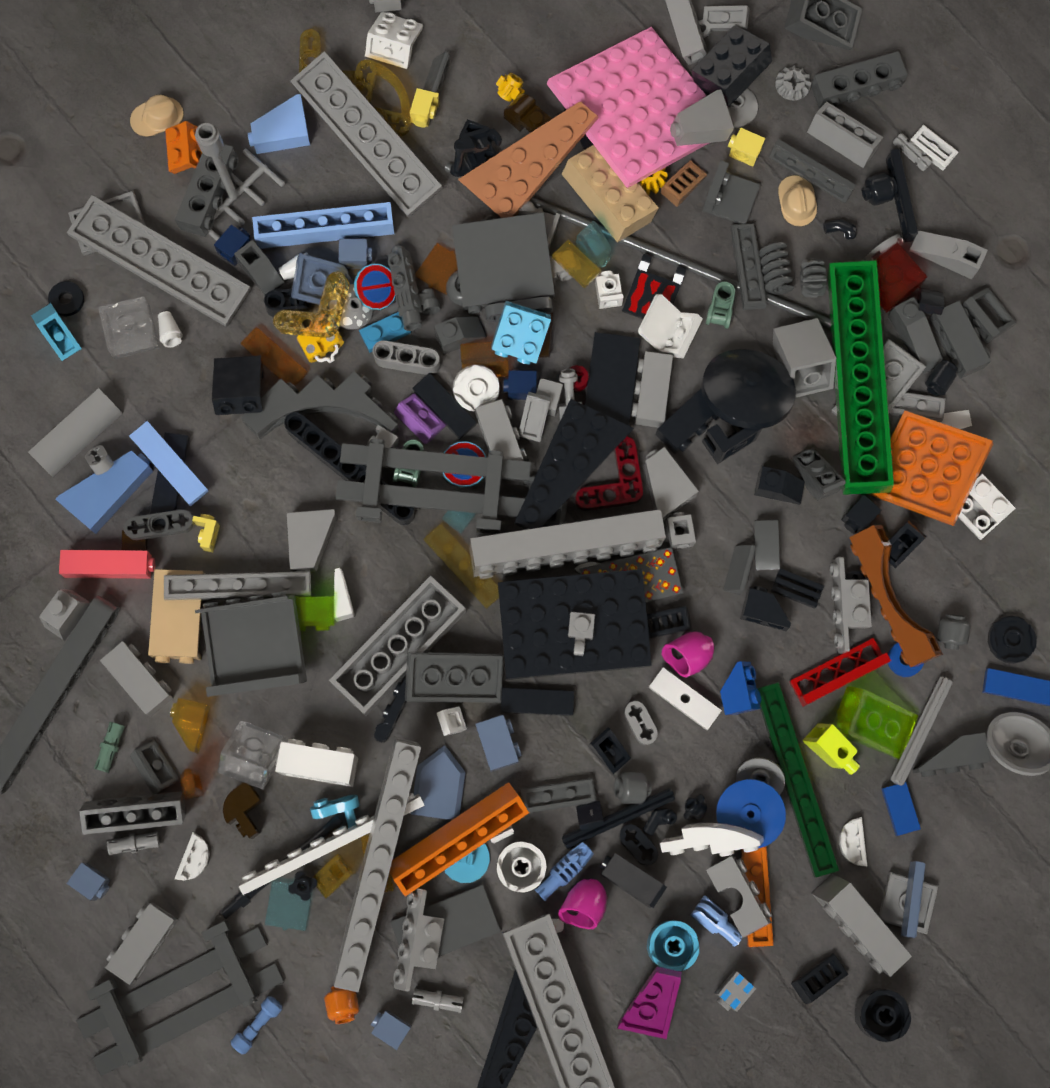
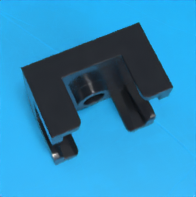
M715 424L707 429L706 433L709 437L703 439L702 443L718 465L756 441L762 429H748L732 425L736 432L726 437L720 426Z

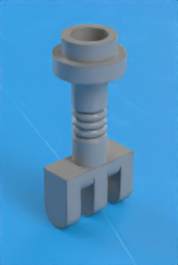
M564 369L559 375V381L564 383L566 402L558 404L560 420L569 400H575L573 382L578 380V375L574 369Z

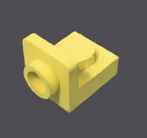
M201 514L200 517L193 516L192 521L195 525L205 527L200 530L198 536L200 547L204 551L213 553L220 525L214 520L215 517L206 514Z

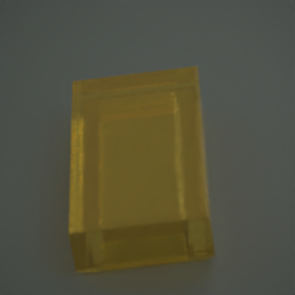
M567 240L552 254V258L583 288H586L601 274V270L570 240Z

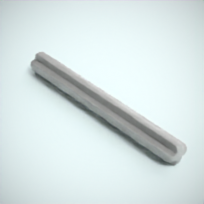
M942 676L938 679L891 776V781L901 786L905 784L953 684L950 679Z

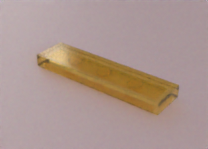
M442 524L423 539L486 610L499 599L498 585L491 578L480 579L479 576L474 577L470 555Z

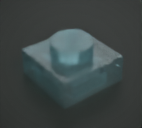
M447 511L442 520L462 534L475 517V513Z

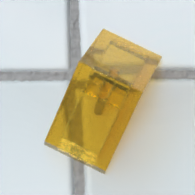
M337 854L313 878L318 882V890L325 898H328L356 873L340 854Z

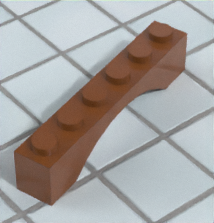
M873 525L849 537L852 542L850 544L851 550L855 556L859 557L862 564L860 566L861 571L869 579L872 585L870 587L871 592L881 604V614L886 621H889L892 628L891 635L902 649L901 656L904 662L909 664L911 668L943 655L933 632L921 627L912 620L902 609L895 597L889 575V557L892 545L883 526Z

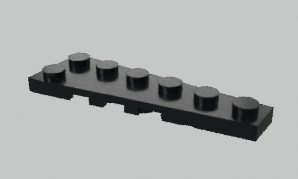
M516 969L477 1088H507L537 1029Z

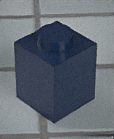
M231 224L216 241L214 247L220 256L236 266L238 262L234 253L250 242V235L243 228L239 227L237 229Z
M509 370L508 378H504L503 392H508V399L526 400L528 392L536 394L537 371Z

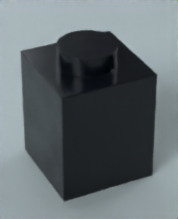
M863 495L841 521L845 523L844 526L848 531L853 534L859 533L870 525L882 509Z

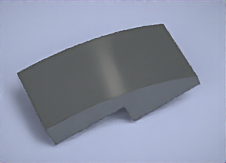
M779 519L755 520L756 570L780 569Z

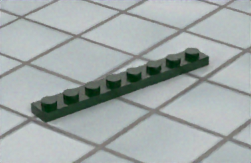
M779 682L758 688L761 695L760 708L778 766L784 773L785 788L813 876L817 878L839 871Z

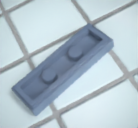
M910 862L901 936L915 938L917 936L925 863Z

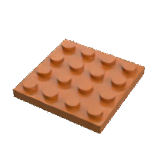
M904 410L890 439L894 486L890 493H870L868 495L954 526L993 446V440Z

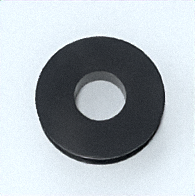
M63 281L51 288L48 294V303L52 304L59 315L72 316L83 307L84 294L75 283ZM71 294L72 300L70 303L62 304L60 302L62 295Z

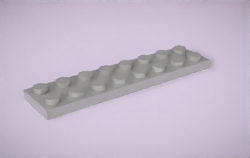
M325 51L291 80L293 86L408 218L443 188Z
M91 195L67 231L70 237L225 327L228 326L251 290L247 284Z
M550 914L543 915L502 932L559 1087L615 1088Z

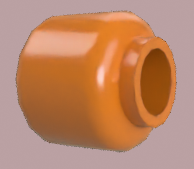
M333 986L331 987V992L324 997L327 1017L335 1021V1024L351 1022L359 1012L358 999L354 991Z

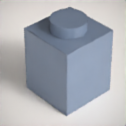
M339 239L338 261L340 264H344L346 269H362L368 265V261H372V247H368L367 239Z
M81 862L66 884L90 901H96L98 898L102 899L110 888L108 883L111 879L90 864Z
M386 1010L384 1014L379 1012L373 1020L371 1026L374 1027V1030L371 1034L397 1050L410 1030L411 1025Z

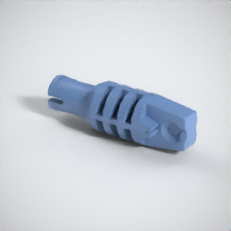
M584 842L576 846L550 870L549 873L551 875L535 891L546 901L560 886H566L584 868L594 855L592 850Z

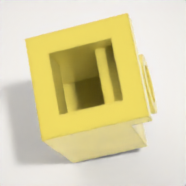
M416 89L410 110L411 123L422 128L429 126L430 119L435 118L436 110L439 107V93Z

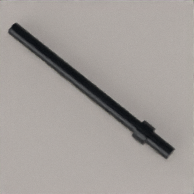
M338 816L334 817L298 848H301L303 851L311 847L310 843L320 837H327L343 822ZM271 882L244 895L240 891L234 896L235 899L223 908L220 913L227 919L240 907L244 908L251 902L250 899Z

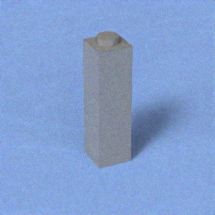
M665 0L684 60L688 65L702 60L708 51L692 0Z

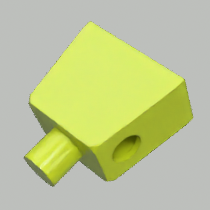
M818 723L802 740L832 768H844L852 775L860 767V764L853 758L857 753V749L833 724Z

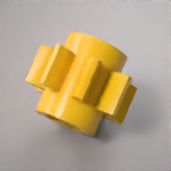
M509 73L508 76L506 74L505 76L501 75L496 82V85L499 86L498 95L504 100L511 102L512 99L514 100L525 91L522 89V79L513 73Z

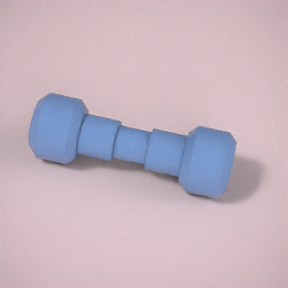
M267 996L261 1004L262 1009L256 1015V1019L242 1033H237L231 1040V1046L240 1054H246L250 1050L252 1040L258 1034L260 1028L271 1017H277L283 1010L282 1004L274 997Z

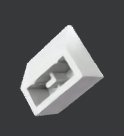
M982 474L976 479L958 517L981 540L1016 508Z

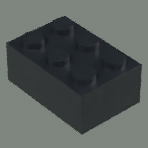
M734 25L691 70L693 80L707 95L716 90H722L726 105L729 107L771 64L770 43Z

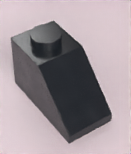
M762 466L758 473L754 495L800 505L805 481L787 471Z
M755 586L754 589L750 588L746 592L740 619L787 631L791 626V622L775 596L767 593L768 590L762 587Z

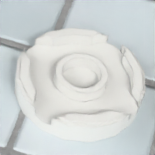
M473 364L466 366L458 372L454 379L453 393L455 399L463 408L469 411H475L477 407L495 402L499 396L498 378L491 369L484 365Z

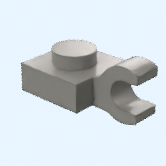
M570 613L568 637L575 638L574 655L583 656L585 639H593L595 614Z

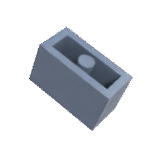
M504 715L476 724L491 772L519 762L517 757L522 755L518 743L512 742L510 734L514 733L510 719L505 720Z

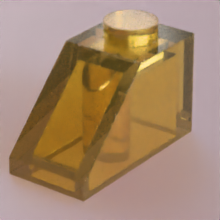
M178 698L177 703H173L170 717L173 718L172 723L189 751L199 754L210 706Z

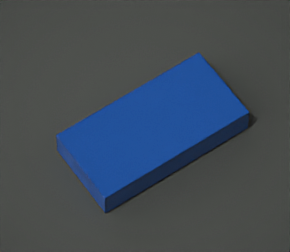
M905 782L903 786L897 784L882 788L895 835L899 836L920 830L907 783Z

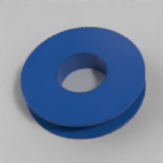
M896 643L888 652V656L891 659L888 663L890 669L901 677H911L917 674L922 669L924 663L911 668L909 665H903L900 662L902 649L899 643Z

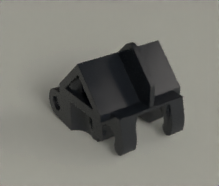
M467 119L459 139L454 143L455 158L450 173L455 177L464 176L486 162V156L492 158L497 155V151L492 147V140L495 141L497 146H500L502 142L500 134L494 128L489 129L488 126Z

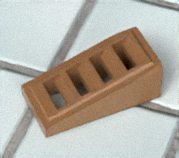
M690 160L662 186L661 194L678 207L707 177V174ZM688 170H693L699 176L697 178L694 177ZM685 174V175H686L689 179H691L693 182H692V183L688 182V181L683 177V175ZM680 180L687 187L684 188L678 183V181ZM675 186L681 193L679 194L672 187Z

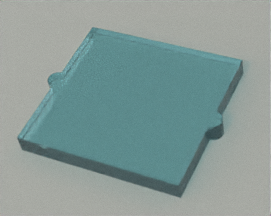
M272 881L265 925L282 927L283 930L290 928L306 931L311 898L303 901L299 895L290 894L288 887L293 882L289 884Z

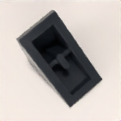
M910 521L906 522L889 540L892 545L889 563L895 569L927 537Z
M609 727L588 746L613 774L631 759Z

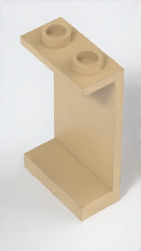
M155 569L148 655L155 659V662L170 663V659H179V663L194 664V660H201V655L198 653L201 613L195 614V610L201 609L202 599L164 600V575L205 574L203 571Z

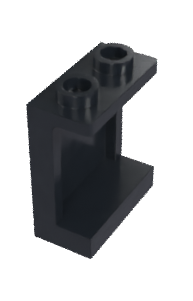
M261 355L214 358L212 403L216 415L260 413L263 411L261 384L262 379H264V369Z

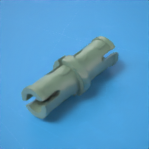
M113 722L109 723L104 741L99 745L101 749L94 769L109 773L115 753L119 751L118 745L125 726Z

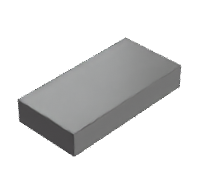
M528 392L520 424L519 437L538 442L541 441L551 401L550 397Z

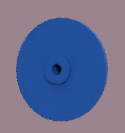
M746 779L732 784L723 792L717 804L716 816L719 824L738 826L763 836L764 842L761 846H758V848H762L775 841L782 832L786 820V809L781 796L772 786L760 780Z

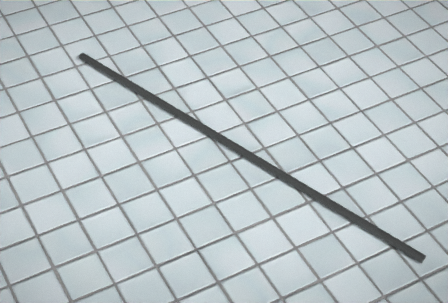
M447 163L445 171L450 173L453 164ZM534 197L529 200L537 209L542 208L544 212L552 215L558 213L563 220L616 241L607 229L600 224ZM629 236L619 241V243L673 265L681 266L690 272L717 283L729 282L734 286L735 290L740 292L739 281ZM765 292L768 304L807 320L818 318L822 326L831 329L830 318Z

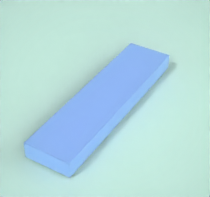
M148 421L129 435L190 506L208 492V489Z

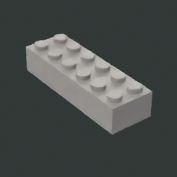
M430 576L329 681L360 712L367 716L398 682L406 676L407 652H429L464 616L466 608Z

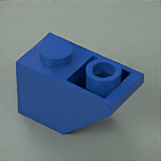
M737 662L720 691L725 715H737L761 709V695L759 690L756 689L755 684L756 671L751 662Z

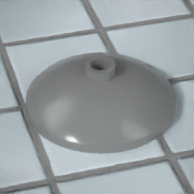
M1019 712L1004 713L992 720L986 731L987 746L990 753L1002 766L1012 772L1026 776L1041 775L1050 770V729L1044 723L1033 716Z

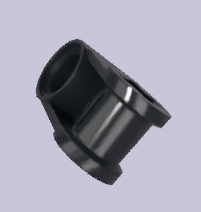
M292 288L272 290L266 293L264 297L267 313L276 318L304 316L310 313V308L307 307L306 301L299 300L298 304V299L292 298ZM272 301L281 302L278 307L270 306Z

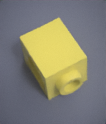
M740 128L737 135H732L728 147L731 148L729 157L753 167L763 147L765 138Z

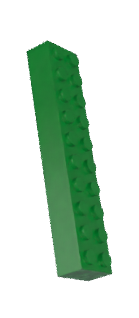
M877 260L830 263L827 278L832 350L836 356L834 379L841 477L846 483L842 487V494L890 493L894 486Z

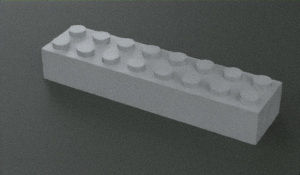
M660 509L470 538L469 551L474 577L479 576L480 579H488L494 577L496 573L513 575L517 573V570L527 569V572L540 570L542 566L550 565V568H559L568 562L578 565L587 563V559L597 558V561L611 559L613 555L620 554V557L633 556L634 552L643 551L645 554L658 551L657 549L661 547L666 534Z

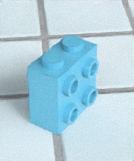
M505 301L491 344L492 350H495V354L507 358L508 355L517 357V361L524 364L537 363L551 322V316Z

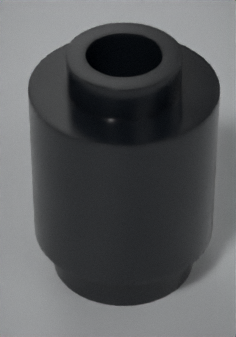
M946 360L938 363L925 382L928 392L935 396L945 395L957 377V367Z

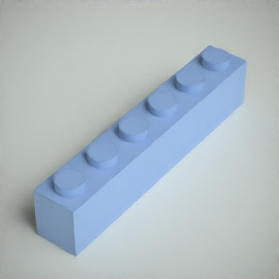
M391 202L252 217L254 239L260 249L394 234Z

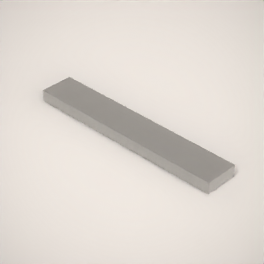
M310 571L164 575V600L237 599L263 595V598H272V593L285 591L287 596H311Z

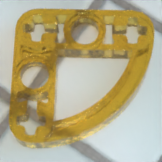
M372 60L360 61L356 67L353 85L357 89L360 87L366 88L368 94L365 98L371 103L377 75L386 80L394 88L400 99L402 113L376 107L374 109L384 116V120L387 123L388 117H391V122L399 123V120H402L405 127H401L400 130H397L394 124L389 123V126L398 136L406 135L411 126V105L402 82L391 70L382 64ZM367 66H370L372 73L367 74L366 83L363 81L364 73L362 69L366 70Z

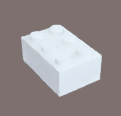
M288 739V743L281 742L275 772L291 777L353 787L358 757L353 754L354 751H351V749L337 747L336 751L329 750L330 747H327V745L312 743V747L305 746L306 743H303V741Z

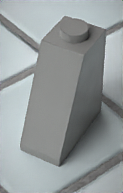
M722 90L714 91L679 112L670 127L671 135L675 138L677 146L727 141L734 130Z
M665 447L660 451L657 449L651 451L646 456L647 460L644 464L654 510L661 509L663 521L694 499L699 492Z
M334 509L287 513L289 561L292 572H317L337 520V514Z

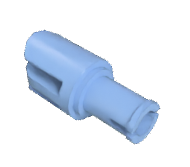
M703 896L700 903L697 904L695 910L691 913V916L712 934L719 933L732 946H737L742 936L738 929L728 922V914L707 896Z

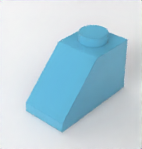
M51 303L31 315L35 324L61 361L82 349Z

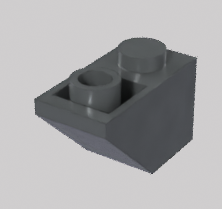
M253 240L234 253L240 267L264 295L269 291L277 290L284 284V281L267 256Z

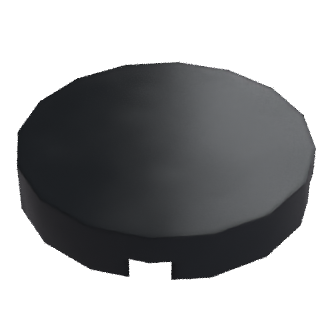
M1007 616L1001 618L991 626L988 632L990 651L997 659L1004 663L1015 664L1025 661L1036 648L1037 636L1035 630L1021 617Z

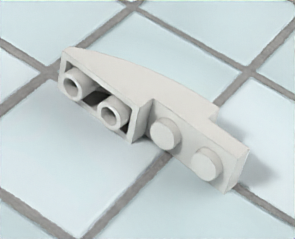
M697 823L684 826L682 828V836L666 838L660 843L662 853L670 852V855L684 853V849L692 847L694 851L704 850L710 844L712 854L719 853L723 857L732 855L734 850L743 849L744 852L756 851L759 849L758 846H761L764 842V838L753 831L738 826L719 823Z

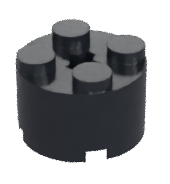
M881 988L869 989L862 994L856 1003L855 1022L868 1037L881 1042H891L906 1034L911 1024V1012L907 1002L900 994ZM880 1011H884V1014L887 1015L885 1019L879 1016Z

